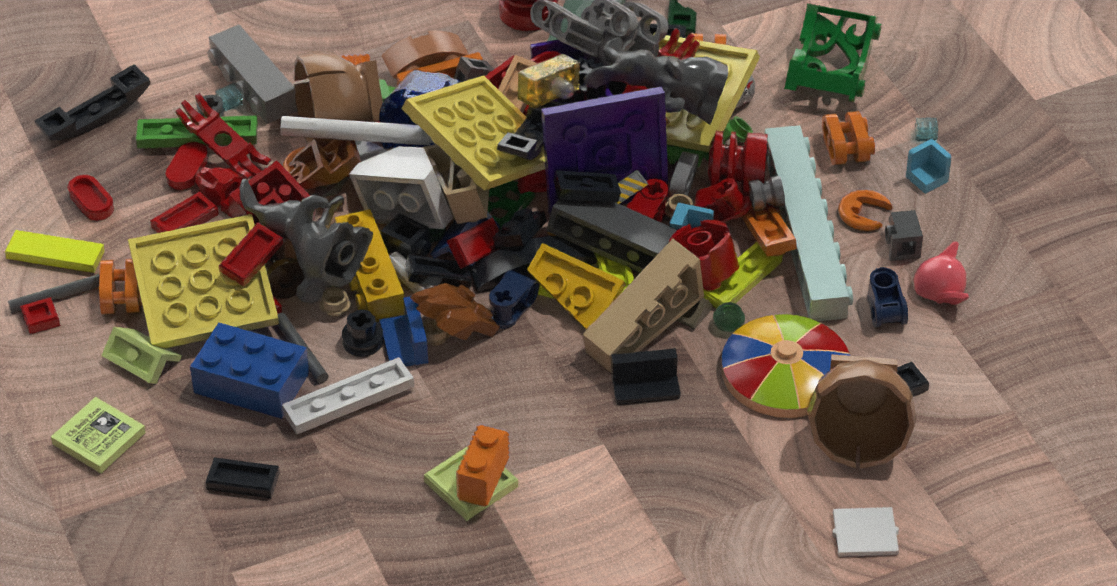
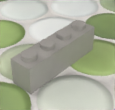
M240 25L209 37L210 50H208V57L212 65L218 66L221 69L225 80L233 83L239 96L242 99L245 98L250 103L255 115H260L268 124L280 119L282 116H287L297 111L294 86Z

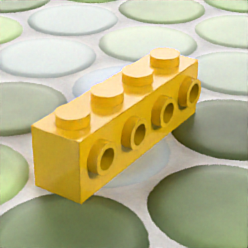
M371 209L335 217V223L349 222L353 227H365L373 232L372 241L363 262L360 263L361 267L356 272L352 281L349 282L350 290L357 291L355 299L358 310L370 311L375 316L376 322H380L379 319L403 316L404 292Z

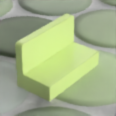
M113 327L101 355L148 383L157 384L167 360L180 362L182 357L181 354L170 348L164 349L151 345L150 337L135 329Z

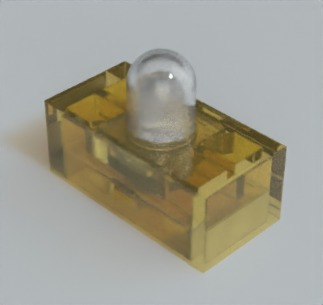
M561 54L518 72L517 99L536 108L559 97L562 99L571 98L574 91L579 89L580 62L565 54Z

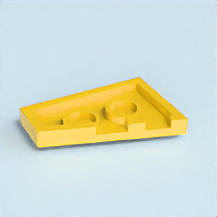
M543 243L527 269L529 274L586 330L613 303L626 286L624 280Z

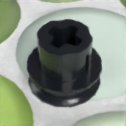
M356 310L349 314L347 324L342 330V345L345 351L357 357H367L381 349L383 346V329L376 322L375 316L370 311Z

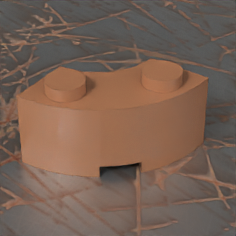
M432 30L428 31V35L414 39L408 36L387 49L381 57L392 77L397 79L396 74L469 55L458 35L447 31Z

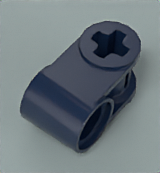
M886 267L876 268L870 274L867 295L873 326L878 328L881 327V324L895 322L906 325L908 323V307L900 287L898 275L895 271Z
M511 270L505 273L502 280L489 294V302L492 305L491 312L493 313L491 318L499 325V329H507L514 326L527 308L533 305L539 293L540 284L538 281Z

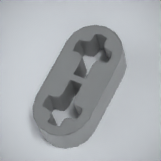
M682 152L671 179L669 197L675 194L688 196L697 172L698 154Z

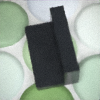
M676 348L612 354L611 379L616 404L623 405L679 399L681 391L677 377L678 357Z

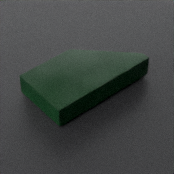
M669 0L668 25L686 26L685 38L690 33H696L697 12L690 7L685 8L678 3V0Z

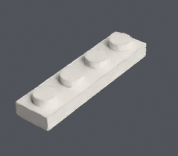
M398 357L282 404V411L295 433L300 434L413 388L414 378Z

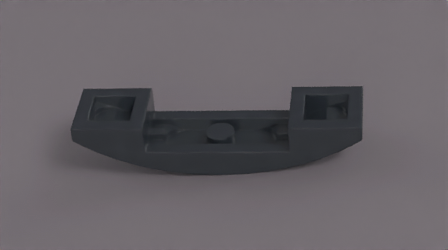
M134 64L110 77L112 87L67 112L59 106L34 120L35 124L50 141L80 136L108 123L124 112L146 91L151 81Z
M537 97L528 107L526 120L514 134L507 132L498 143L497 150L528 160L536 158L544 150L541 109L565 104Z
M546 236L530 239L524 246L499 249L480 259L473 266H470L469 269L478 293L493 290L509 270L519 274L528 272L527 269L542 243L589 265L597 264V259L592 251L559 236Z

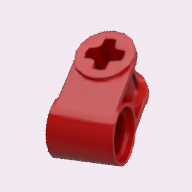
M727 178L720 183L698 190L693 202V206L712 209L714 211V220L723 223L744 216L752 205L751 199L738 190V183L733 178Z
M661 179L647 180L648 185L639 190L626 207L658 222H662L666 216L665 209L667 208L665 204L667 202L665 198L668 194V185Z

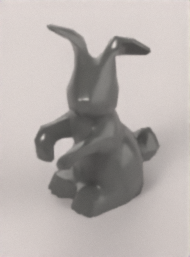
M620 37L609 40L603 48L606 61L611 66H601L593 69L584 77V85L592 88H597L610 81H620L631 86H645L647 89L662 87L665 92V110L667 113L679 112L685 109L711 125L718 100L727 80L728 66L709 57H690L681 60L675 56L655 57L651 51L645 49L622 51V40Z
M243 179L241 181L240 199L244 208L255 214L261 225L283 239H289L293 244L297 262L305 278L298 285L295 294L302 302H318L323 296L326 287H342L352 281L356 272L361 267L360 263L363 262L372 241L373 232L369 228L353 227L349 222L331 224L336 209L344 203V197L336 196L328 203V199L312 195L302 199V202L289 200L282 203L262 205L258 203L248 180ZM319 207L325 208L320 218L313 221L315 209Z

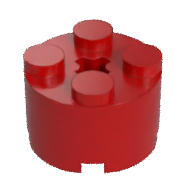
M717 220L700 221L701 226L691 229V225L688 224L678 229L671 236L669 242L672 239L676 240L700 259L703 289L712 291L718 289L722 281L739 269V262L727 225Z

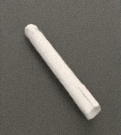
M292 116L281 117V136L428 146L430 143H434L431 137L419 125Z

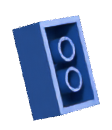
M218 322L190 366L193 391L202 396L282 419L284 416L282 404L294 400L309 375L307 347Z

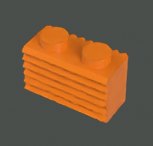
M483 425L476 427L470 445L467 446L468 450L465 451L461 465L456 470L457 497L459 500L484 507L489 504L510 457L508 455L510 448L508 446L509 433Z

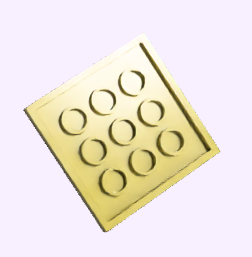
M666 35L664 39L659 41V49L667 44L670 36ZM679 37L674 52L682 45L686 38ZM696 40L700 45L694 57H709L727 65V80L718 100L711 125L685 109L679 112H666V117L670 122L666 126V138L668 145L709 152L716 130H725L760 56L757 50Z
M484 75L406 99L401 108L484 191L545 169L544 150L532 160L497 150L498 143L507 132L514 134L526 120V116Z
M252 214L128 239L151 345L165 349L207 340L218 322L247 331L279 324L265 265L245 287L219 272V264L255 226Z

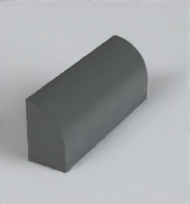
M559 199L552 206L546 231L641 273L669 243L671 236L677 230L615 202L600 203L586 200L569 201Z

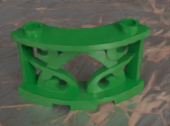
M807 3L799 37L803 47L802 49H796L793 57L790 59L784 89L797 91L800 86L835 92L849 95L848 101L855 102L857 97H863L866 80H863L873 40H879L882 23H877L878 17ZM820 13L841 17L837 25H835L832 21L820 15ZM849 18L866 21V28L861 36L854 34L857 24L851 25L847 29L846 34H844L842 30ZM822 40L824 45H819L816 41ZM837 44L846 55L850 64L834 71H827L826 66L815 57L828 54ZM862 49L861 56L859 57L856 50Z

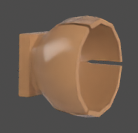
M310 51L297 55L294 62V81L298 82H294L298 117L365 122L385 120L376 60L354 65L333 52ZM304 137L307 144L316 140L322 147L332 140Z
M831 354L830 371L818 380L807 413L814 442L832 461L856 468V448L859 446L861 469L884 465L906 449L917 418L911 390L908 384L897 374L898 359Z

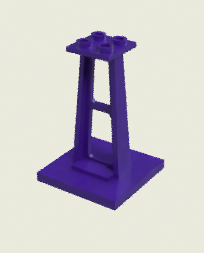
M558 39L530 44L531 59L547 51H555L562 54L566 62L567 58H571L573 61H577L579 57L585 59L580 50ZM540 86L534 89V92L540 96H545L548 100L562 103L559 97L552 99L550 93H546V89ZM662 87L613 95L609 89H606V94H598L597 99L580 100L576 103L563 102L562 104L565 105L541 109L549 215L551 214L552 206L559 200L553 181L556 170L615 174L618 183L638 170L646 181L649 179H661L668 185L665 92ZM637 192L621 202L620 205L629 204Z

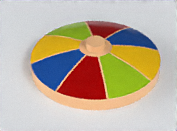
M790 314L769 315L749 321L739 327L728 338L722 352V378L729 392L740 403L758 413L780 418L808 416L807 409L818 380L830 371L831 354L850 356V353L840 336L816 320Z

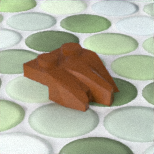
M332 139L323 147L316 140H313L296 154L289 166L294 168L290 172L291 176L304 189L338 183L345 177H350L349 173L362 161L355 140Z
M444 283L421 290L410 297L415 303L419 304L416 309L421 314L435 320L437 327L451 336L467 340L472 332L476 331L493 337L500 328L491 318L493 313L487 307L478 304L474 300L475 294L463 285L455 287Z

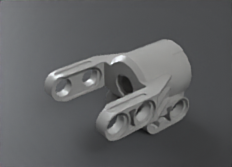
M537 0L531 7L530 12L531 20L536 26L563 43L580 50L586 60L594 59V64L602 62L603 66H611L603 54V48L609 40L620 37L623 44L622 51L645 49L651 51L656 57L659 50V41L664 39L668 32L667 19L639 2L629 1L622 5L615 0H594L591 6L584 9L580 18L553 1ZM547 6L549 14L547 19L543 21L541 13L543 8ZM564 18L568 21V29L565 33L561 30V23ZM655 19L657 22V31L654 35H652L650 32V24Z

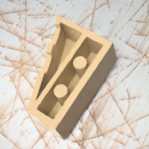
M434 144L422 147L434 169L456 223L476 222L487 218L489 189L484 191L476 185L473 179L460 166L456 165L440 146Z

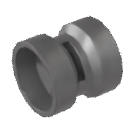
M780 176L770 177L764 184L759 180L749 181V194L754 212L764 210L767 203L775 208L785 206V195Z

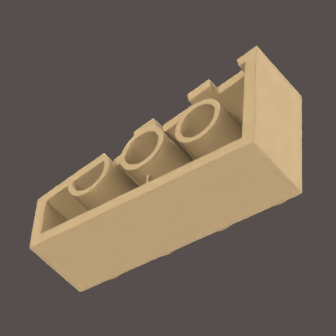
M672 239L583 333L586 353L611 373L612 354L641 351L704 297L700 259L676 240Z

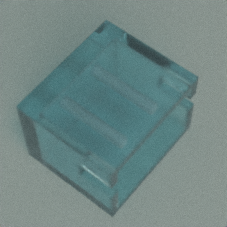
M233 83L215 91V95L223 100L224 111L243 104L242 93Z
M916 118V141H928L930 139L937 141L939 130L937 118Z

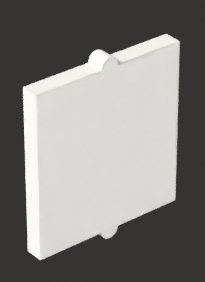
M892 507L833 509L835 528L833 529L832 536L837 541L838 557L898 555L897 535L899 528L895 526Z

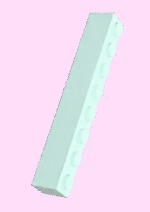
M800 125L766 128L764 133L768 134L766 162L770 177L780 176L783 184L785 206L779 207L781 218L796 238L797 249L792 250L791 255L808 318L816 321L847 319L848 305H853V292L851 286H846L847 273L845 264H840L839 262L840 246L838 242L833 241L834 226L832 220H827L826 199H821L820 178H815L814 157H809V138L803 136Z

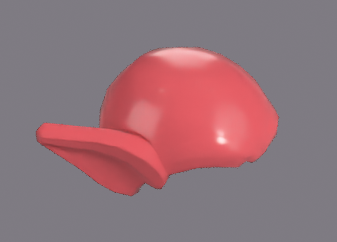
M957 241L952 242L938 256L924 261L919 266L913 278L916 294L936 301L938 304L949 303L951 305H957L969 298V295L964 293L967 274L962 263L956 259L959 246Z

